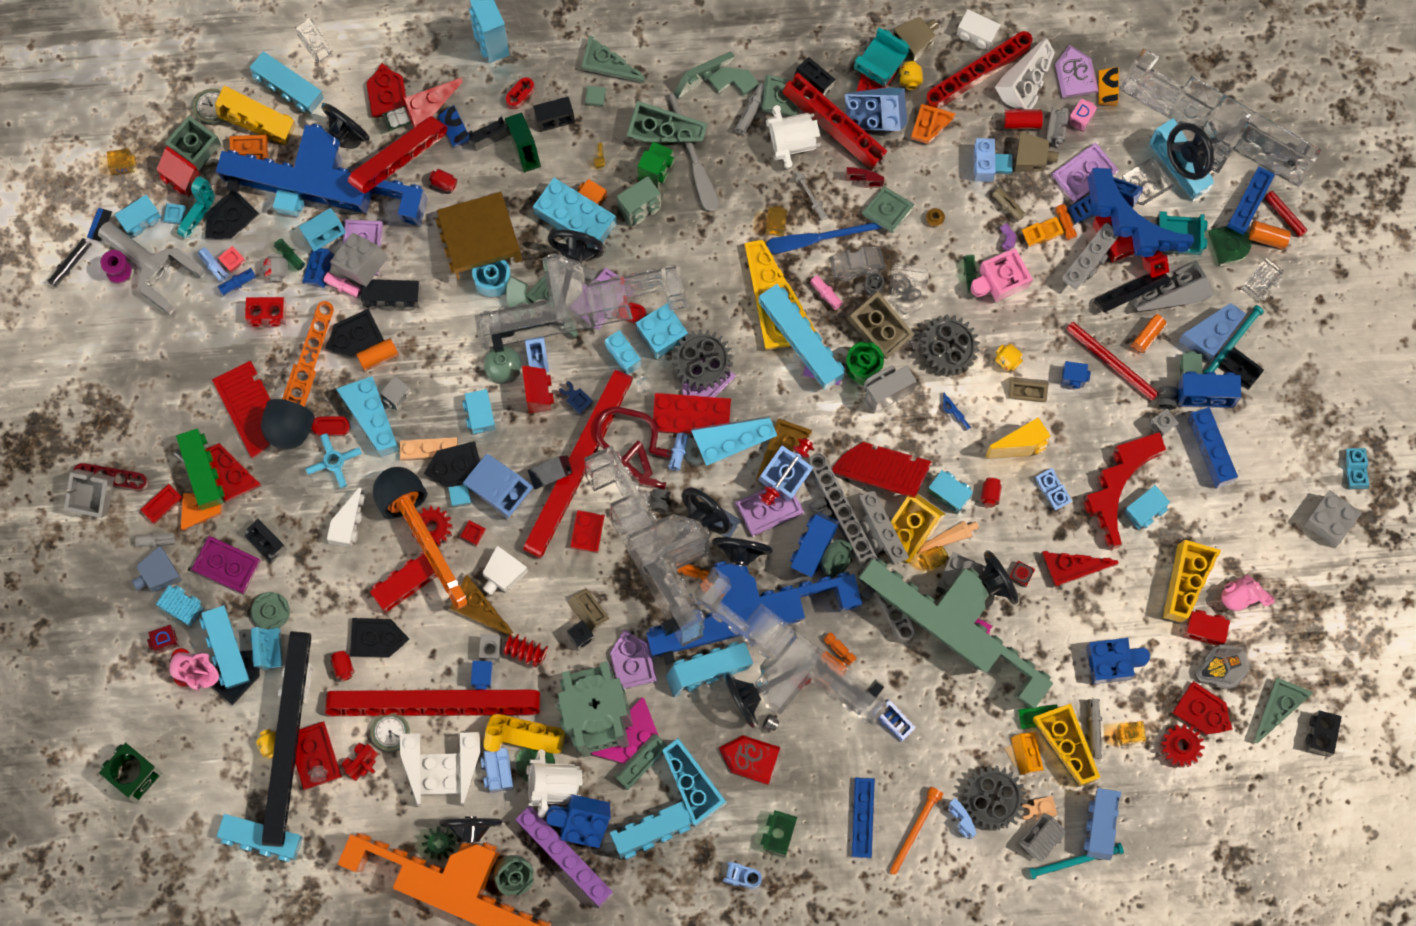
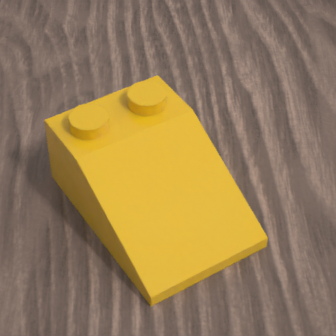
M1038 417L991 444L986 457L987 459L1031 456L1034 453L1039 455L1046 450L1045 447L1049 444L1051 435Z
M918 494L915 498L907 496L891 520L909 556L905 560L908 563L916 556L945 516L943 511Z

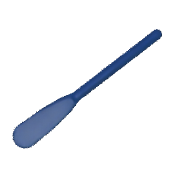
M874 222L823 233L793 234L771 238L766 246L771 253L778 254L806 247L821 240L881 229L883 227Z

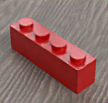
M422 551L418 558L407 561L401 570H395L390 573L388 579L384 582L380 581L373 585L370 593L386 614L437 578V575Z

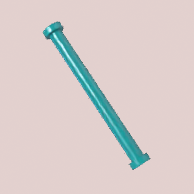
M1255 305L1253 307V312L1210 366L1202 371V374L1215 372L1258 316L1264 313L1260 306Z
M1121 842L1116 843V846H1114L1113 855L1117 853L1119 855L1124 854ZM1087 854L1035 869L1031 867L1029 868L1031 879L1034 880L1037 876L1093 861L1097 858L1087 857Z

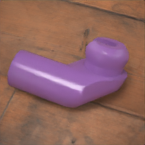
M1008 223L1000 227V230L1006 236L1005 242L1002 243V248L1005 251H1009L1015 247L1017 237Z

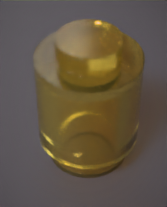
M935 546L920 554L918 561L923 570L931 571L943 565L949 557L943 546Z

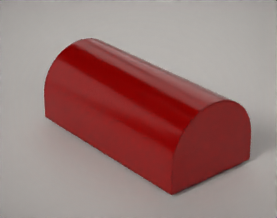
M1005 109L1004 129H1042V109Z

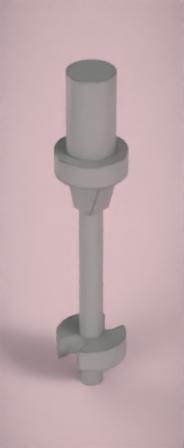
M797 171L795 173L797 176L795 180L797 183L801 182L812 200L813 205L811 207L813 211L816 210L821 220L826 219L828 216L822 208V202L816 201L804 182L806 179L805 175H800Z

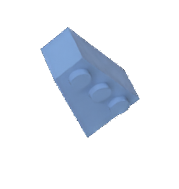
M1230 303L1183 333L1179 342L1190 350L1195 351L1196 354H1202V358L1210 363L1241 323L1246 313Z
M1097 788L1094 799L1089 801L1088 812H1092L1091 819H1087L1086 831H1089V838H1085L1084 843L1087 857L1111 861L1114 851L1116 821L1119 814L1118 803L1121 798V791Z

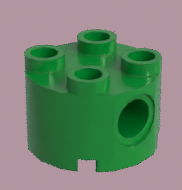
M858 342L853 345L848 351L845 362V369L849 378L859 385H864L869 377L882 371L884 365L883 352L877 345L871 342Z

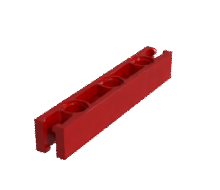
M799 73L794 76L792 81L786 83L782 93L805 113H814L812 119L817 120V123L871 171L877 166L878 162L884 159L888 151Z

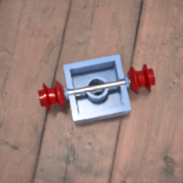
M807 438L798 439L800 444L793 446L795 454L782 445L759 477L758 481L767 486L764 487L765 494H759L761 497L760 501L766 506H775V498L780 499L782 497L790 502L814 468L801 459L809 458V450L814 451L813 443Z

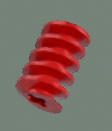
M511 633L504 649V655L508 656L511 653L512 659L519 655L520 662L526 658L527 665L533 661V667L536 668L539 664L541 666L546 657L548 646L542 650L541 643L534 647V640L527 644V637L520 641V634L512 638Z

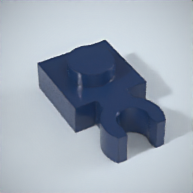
M567 381L566 385L570 389L564 391L560 388V394L564 397H569L566 403L581 415L593 403V400L581 388L575 391L573 384Z

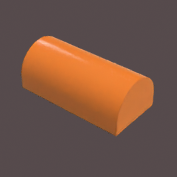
M1254 220L1251 223L1249 240L1283 250L1289 243L1291 232Z
M1159 314L1154 315L1132 342L1131 347L1140 353H1145L1166 326L1167 322Z
M391 338L356 354L364 372L399 356Z

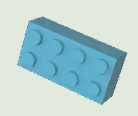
M470 0L471 8L468 10L471 15L473 35L476 42L480 44L483 58L487 57L489 63L510 56L505 23L495 1Z
M556 178L552 179L533 206L534 215L556 229L582 232L595 237L602 243H604L617 224L614 214ZM586 242L588 244V248L597 249L596 246L592 245L589 242Z

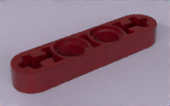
M79 463L73 469L74 471L85 468L89 472L93 470L94 475L100 471H105L108 476L114 477V488L142 492L149 485L146 476L138 472L87 463ZM118 475H125L123 483L118 484L115 482V478ZM130 476L133 481H139V478H141L144 483L139 484V487H137L136 483L130 482Z

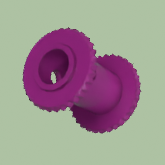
M110 250L102 255L100 265L111 282L124 283L130 278L132 268L121 251Z

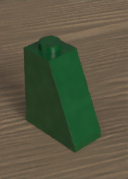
M523 113L506 117L505 121L509 129V135L523 172L540 168L541 163L536 144Z

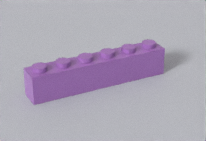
M531 806L515 819L522 829L598 908L614 895L613 891L565 841L561 840V837L542 817L538 816V813Z

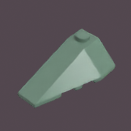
M637 101L626 136L642 142H702L708 124Z

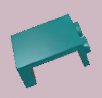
M879 27L876 37L862 56L859 55L855 60L854 69L885 87L909 54L910 46L905 40L893 36L889 30H883Z

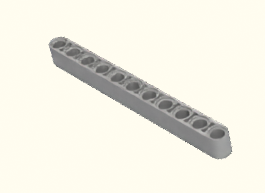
M820 453L813 454L809 460V464L814 467L811 474L822 496L826 498L829 509L833 511L834 519L840 521L838 527L845 540L851 544V552L862 571L865 568V562L878 558L827 459ZM814 461H820L822 463V466L815 467L812 463ZM828 477L831 483L824 484L821 479ZM837 494L840 499L833 501L830 499V495ZM843 510L846 511L849 516L846 518H842L839 516L838 513ZM853 527L857 530V533L851 535L847 532V529ZM862 544L866 547V550L860 552L856 549V546ZM874 593L873 595L898 642L903 644L909 643L914 636V627L909 618L890 603L884 602L882 597ZM898 612L901 615V619L894 620L891 614ZM906 629L910 632V636L903 637L900 631Z

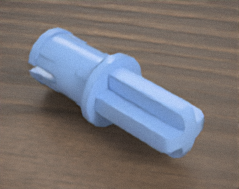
M204 247L199 250L197 255L205 263L207 270H210L219 282L224 281L223 277L227 278L229 274L219 264V260L215 259L207 248Z
M677 434L674 448L671 449L670 464L668 465V468L675 471L676 468V471H680L683 456L686 455L687 434Z

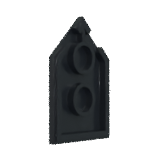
M230 192L207 212L205 239H233L260 214L239 193Z
M369 308L334 324L325 349L352 357L384 341Z
M475 441L437 450L423 474L445 487L463 484L480 462Z
M352 618L350 657L390 658L410 639L392 619Z
M253 650L240 651L250 682L226 689L225 685L221 686L218 679L211 686L232 706L260 677V668L254 667L252 661ZM219 666L215 667L218 673L221 674Z

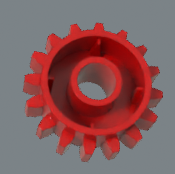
M430 506L428 511L423 507V513H419L426 527L430 524L437 525L436 529L429 531L436 545L441 547L443 541L445 543L448 542L447 536H452L449 530L453 529V525L448 524L452 519L451 517H446L447 511L441 513L440 507L433 510V507Z
M1183 724L1181 728L1175 725L1174 731L1169 728L1167 730L1169 735L1164 734L1162 736L1165 741L1160 743V746L1164 747L1161 754H1166L1165 760H1171L1172 766L1178 764L1179 768H1182L1185 764L1188 768L1191 766V761L1196 764L1198 762L1196 757L1201 758L1203 756L1199 751L1205 749V746L1200 745L1204 739L1197 737L1200 732L1194 733L1193 726L1186 729V724ZM1178 742L1185 743L1187 747L1185 751L1178 747Z

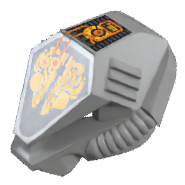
M1218 645L1208 652L1205 656L1204 664L1198 668L1196 674L1199 682L1204 684L1213 683L1216 687L1222 689L1235 688L1248 674L1250 663L1242 649L1234 646Z

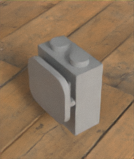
M893 365L889 366L865 381L863 388L866 392L864 403L869 410L872 409L874 414L914 392L917 381L907 365L895 371L896 369Z

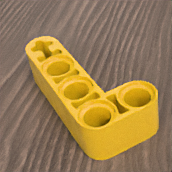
M494 714L490 717L487 724L483 747L487 751L497 752L501 749L504 742L558 754L563 750L565 732L558 727Z

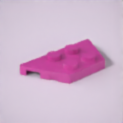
M643 697L630 710L633 726L626 727L629 746L624 748L616 746L591 752L593 756L625 764L654 733L658 735Z

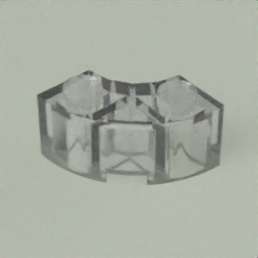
M862 247L861 250L854 253L847 250L829 257L834 279H841L842 281H850L853 277L869 275L873 272L879 273V271L886 268L881 247Z

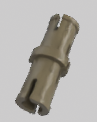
M1001 187L992 194L1003 206L1002 209L1008 211L1017 222L1024 218L1026 213L1015 203L1016 200L1014 198L1011 199Z

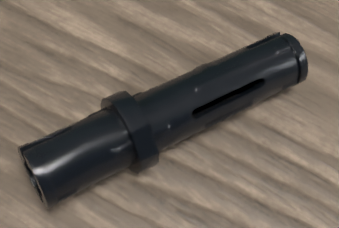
M82 238L61 264H58L56 271L47 282L50 285L53 284L54 288H57L62 280L71 274L72 268L92 244L89 241L86 242L85 238Z

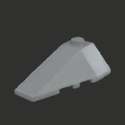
M1193 261L1175 270V275L1170 277L1169 283L1133 299L1132 302L1137 311L1197 303L1208 299L1214 294L1197 261Z

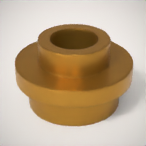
M938 208L930 209L926 215L928 224L935 227L940 226L945 219L944 212ZM937 214L939 218L934 219L932 215Z

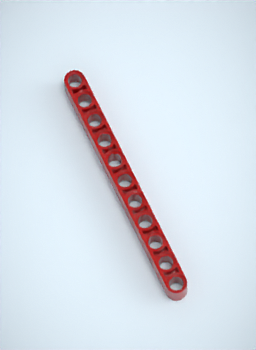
M614 370L568 459L572 468V474L557 480L525 542L523 551L540 559L543 557L600 446L595 437L597 418L608 408L620 407L633 381L632 376L620 370ZM616 413L609 415L603 421L601 429L603 438Z
M532 689L329 691L326 693L325 714L329 716L390 715V713H397L396 715L401 716L536 715L540 712V692Z

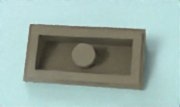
M1010 377L1008 398L1046 402L1049 383L1047 380Z
M587 588L573 595L568 601L569 606L579 619L585 622L591 632L610 619Z

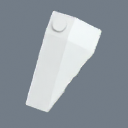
M1047 38L1039 42L1004 74L995 86L1002 101L1015 109H1032L1037 103V92L1044 83L1042 78L1044 73L1049 70L1055 53Z

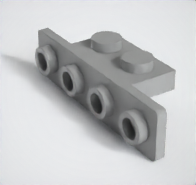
M1108 223L1103 225L1063 275L1062 280L1074 289H1078L1082 282L1095 276L1098 271L1096 269L1099 264L1103 265L1109 257L1107 253L1110 247L1119 237L1114 236L1112 226Z
M875 491L860 495L858 500L866 515L859 523L875 554L878 555L885 551L892 565L907 560L909 556Z

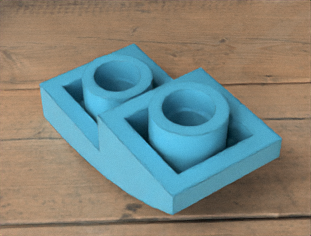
M1366 448L1346 449V471L1349 489H1368L1369 487Z

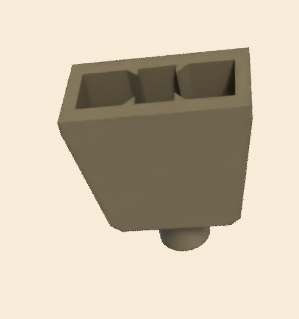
M917 17L896 27L893 31V36L903 39L910 46L908 56L915 62L934 43L935 34L933 32L939 28V25L934 19L925 23L921 17Z
M1020 132L1014 172L1044 171L1047 162L1057 163L1059 152L1048 151V140Z

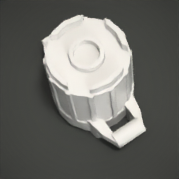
M776 105L772 109L774 117L767 118L766 125L770 130L771 142L775 153L773 155L774 160L783 159L784 168L790 169L793 165L790 158L791 154L815 150L821 146V143H816V138L820 136L817 120L812 121L811 119L814 113L782 118L781 108Z
M544 750L538 751L535 760H529L532 764L527 766L526 774L529 775L528 796L530 803H528V806H538L539 817L546 815L548 810L547 804H568L571 794L577 795L579 786L583 784L580 766L545 763Z

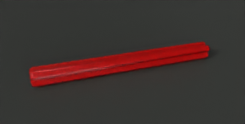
M1071 322L1066 330L1150 400L1156 398L1158 391L1075 322Z

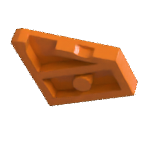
M921 104L911 140L929 144L954 119L956 113Z
M268 135L229 136L230 150L238 152V155L245 156L246 154H251L260 160L268 158Z
M183 493L182 531H186L189 527L196 524L200 525L209 518L222 515V504L201 510L194 493Z

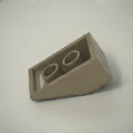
M879 291L870 296L846 317L854 329L868 343H874L881 349L885 359H888L915 335Z

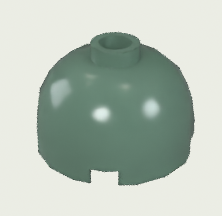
M505 345V351L495 353L492 348L484 359V371L487 377L497 384L515 381L522 369L518 353Z
M519 855L505 856L499 860L494 868V882L502 894L506 896L516 894L519 896L528 891L532 886L534 869L526 859Z

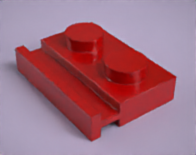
M577 510L570 548L598 553L605 515Z

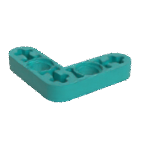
M198 176L191 186L196 202L177 229V234L185 239L190 237L215 200V193L209 181L201 176Z

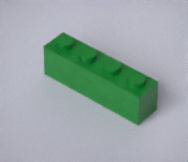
M196 428L176 435L199 508L205 510L223 504L222 497L225 496L222 485L218 486L216 479H219L217 469L212 468L211 462L214 460L211 451L206 449L205 444H208L205 433L201 434L199 429Z

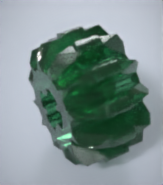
M437 826V833H434L433 829H429L431 836L424 834L423 837L428 842H422V846L428 847L424 850V853L429 854L431 852L430 859L433 860L437 854V860L441 861L442 854L448 859L449 855L446 852L454 853L455 850L450 846L456 845V841L451 840L454 834H448V828H445L441 833L440 826ZM440 839L444 843V845H441V848H437V846L434 845L435 842L437 843L436 840Z

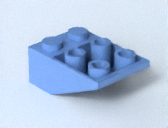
M881 88L845 94L846 115L863 130L901 131L907 124L905 88Z
M487 453L463 482L465 486L507 519L533 488L521 476Z

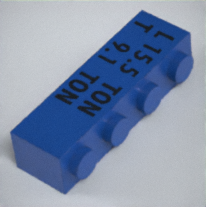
M1210 407L1191 413L1188 421L1215 488L1234 483L1238 475Z

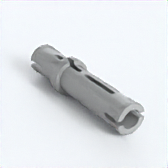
M759 83L754 94L750 96L749 103L735 127L736 132L745 135L757 110L762 106L763 83Z
M1087 699L1090 752L1093 759H1102L1101 721L1103 719L1100 716V699Z

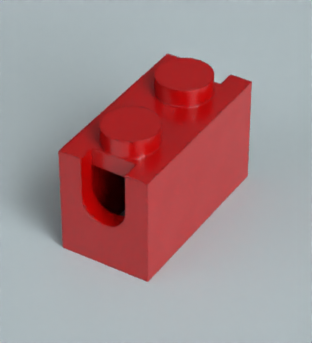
M1203 610L1192 611L1187 620L1184 637L1217 646L1224 645L1227 639L1230 620H1226V617L1222 615H1207V612Z

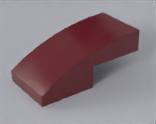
M847 167L846 181H864L865 188H883L884 177L878 173L855 167Z

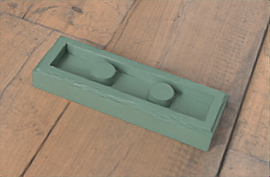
M654 733L619 769L614 777L625 789L629 790L663 754V749L667 745Z

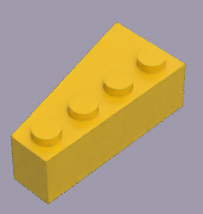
M225 85L215 103L218 118L258 135H268V139L285 146L295 128V122L289 115L281 114Z
M1188 540L1178 544L1163 618L1180 623L1189 618L1206 583V579L1222 550Z

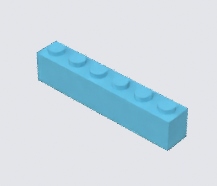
M776 284L759 296L758 303L822 388L826 390L843 379L845 369L839 361L836 362L832 357L833 352L831 349L823 345L821 342L822 338L818 332H813L810 328L809 320L801 316L795 302L791 303L788 299L787 291Z

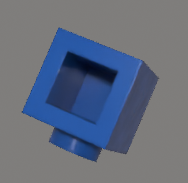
M1065 361L1061 385H1067L1072 389L1084 388L1086 382L1090 381L1091 371H1088V364Z
M472 662L471 685L475 690L492 688L493 662Z

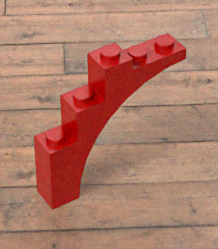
M1160 432L1116 446L1113 458L1115 463H1119V465L1102 470L1099 475L1100 477H1098L1100 487L1104 488V490L1089 494L1084 499L1085 511L1091 517L1099 516L1097 517L1100 528L1104 529L1106 534L1104 535V540L1111 550L1118 549L1122 544L1118 531L1117 511L1124 485L1137 469L1150 460L1162 456L1167 450Z

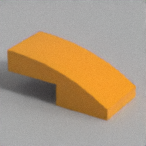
M1057 216L1039 224L1038 222L1022 229L1029 247L1064 235Z

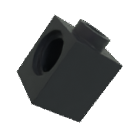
M583 620L567 630L568 637L578 651L595 640L593 633Z

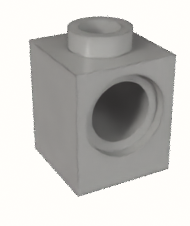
M394 376L380 393L383 399L382 402L387 407H394L397 410L410 395L411 390L408 385Z
M1165 409L1154 417L1148 426L1154 433L1160 432L1163 439L1174 431L1179 423L1170 411Z
M481 634L480 661H491L493 665H495V662H500L502 642L500 635ZM489 646L496 648L495 652L491 655L485 653L486 648Z

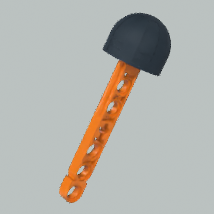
M321 301L317 305L298 363L293 365L282 399H272L266 403L262 415L261 431L264 438L276 448H296L306 440L311 431L315 416L305 405L316 375L314 368L334 311L333 305L328 301ZM320 307H327L330 313L322 314L319 310ZM314 324H323L324 330L317 331L314 328ZM315 339L318 341L319 346L311 347L308 341ZM310 352L312 353L310 362L306 363L307 355ZM303 372L308 378L305 381H301L298 379L297 374ZM298 389L301 391L302 396L294 397L291 391Z
M391 467L384 470L377 477L373 485V498L382 516L385 519H395L404 516L454 607L460 609L467 606V600L462 589L416 510L425 501L428 494L421 480L415 473L404 467Z

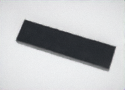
M1146 274L1095 298L1094 301L1105 313L1169 283L1170 278L1167 274L1154 278Z

